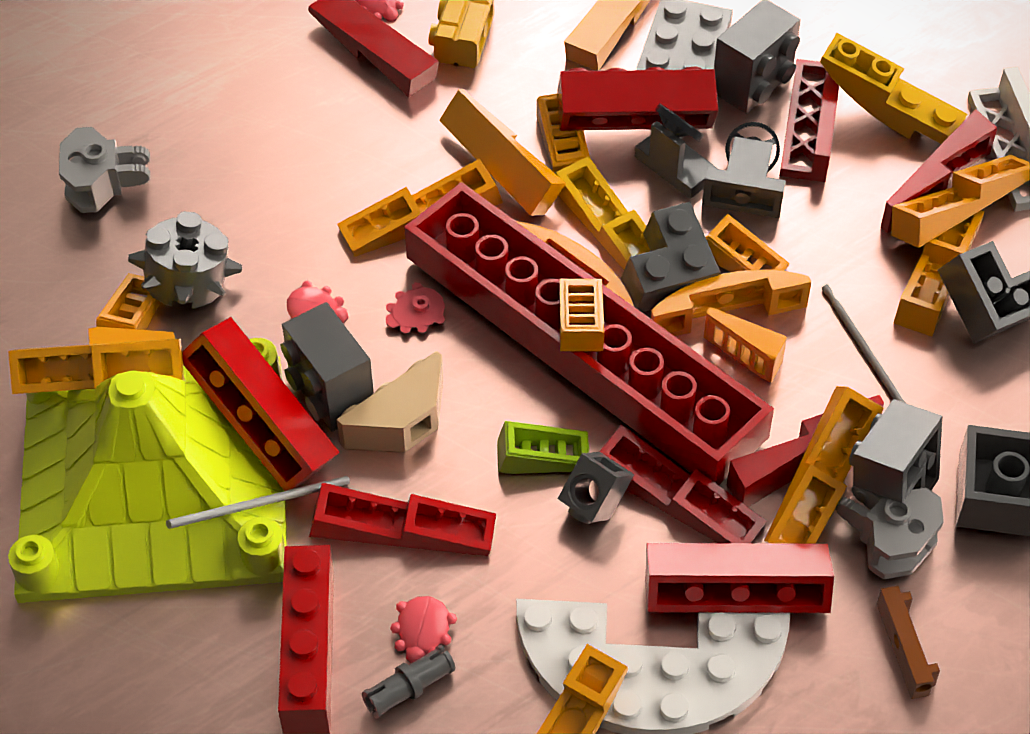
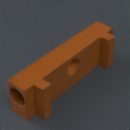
M898 585L881 588L877 607L911 699L929 696L932 686L936 685L940 669L937 663L928 665L909 615L913 600L910 591L901 593Z

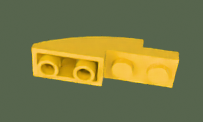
M837 32L821 57L820 63L846 94L873 117L910 139L915 130L942 144L962 124L968 115L962 110L901 79L900 76L905 69L904 67Z

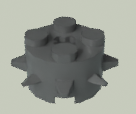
M184 211L179 213L177 218L159 222L147 231L145 250L129 254L128 262L143 269L144 281L140 286L143 289L146 288L153 298L168 306H172V300L181 304L192 302V308L212 303L218 296L225 295L226 292L223 289L225 277L242 272V265L228 258V238L217 227L203 221L201 216L195 212Z

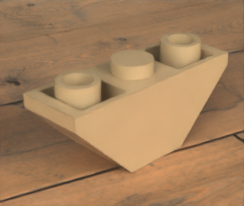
M435 351L427 358L417 360L405 373L392 382L382 384L366 400L358 405H352L347 408L341 417L337 419L340 445L344 449L407 452L438 430L443 389L442 355Z

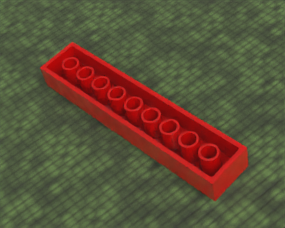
M459 183L404 227L407 259L691 474L697 469L717 485H720L728 477L730 460L754 453L769 439L774 413L772 406L603 284V351H560V279L595 278L464 183ZM569 292V293H593V292ZM569 301V304H593V301ZM569 312V314H594L586 312ZM569 323V325H594V323Z

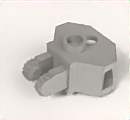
M93 127L75 128L60 143L59 175L60 179L65 182L66 200L81 213L98 212L112 196L121 195V187L140 186L148 183V180H150L149 167H146V164L148 165V162H150V152L141 145L117 147L115 139L107 140Z
M853 486L851 488L853 496L869 508L870 511L846 497L841 498L835 510H837V514L844 521H848L850 525L861 531L860 540L867 544L869 570L882 579L911 575L937 545V532L944 523L941 497L928 488L911 490L904 502L899 503Z

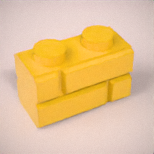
M440 0L437 13L439 23L431 24L428 36V44L434 46V58L440 63L453 65L456 62L459 66L470 68L478 66L495 15L494 0Z

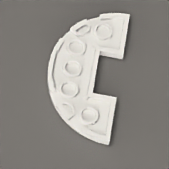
M516 599L517 629L524 656L529 660L539 676L541 685L554 699L558 700L564 690L563 682L587 644L628 666L625 678L600 725L603 729L619 734H695L708 730L709 725L721 721L730 715L735 717L762 694V689L779 668L785 651L790 623V613L698 612L697 648L606 644L607 603Z

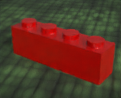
M691 66L681 70H664L661 67H650L645 70H626L614 67L601 71H588L584 68H573L568 71H560L557 100L560 131L651 130V125L656 121L662 124L659 113L655 110L659 103L695 129H712L719 111L715 69H702L697 66Z
M232 317L202 332L182 351L185 368L284 491L295 489L340 453Z
M647 543L645 569L648 612L831 613L834 572L828 544Z
M330 545L284 547L278 713L283 734H330L334 568Z

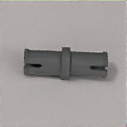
M439 645L435 650L410 665L402 663L395 668V674L370 689L364 690L362 692L363 701L370 713L372 712L373 716L378 718L384 712L407 698L415 700L421 696L425 687L448 673L454 672L456 668L450 653L447 650L445 651L442 645Z

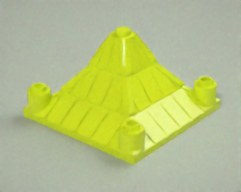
M264 338L249 339L282 380L281 358L278 356L276 346ZM183 366L184 380L146 371H127L104 380L96 389L26 393V426L18 540L12 545L8 554L9 564L15 577L14 595L17 603L283 582L284 547L287 546L286 500L168 529L166 526V521L169 519L284 491L185 366Z

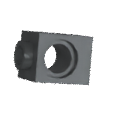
M601 452L582 453L557 499L569 507V514L581 522L591 524V522L610 520L634 474ZM592 480L599 489L596 501L593 500L589 493V485Z

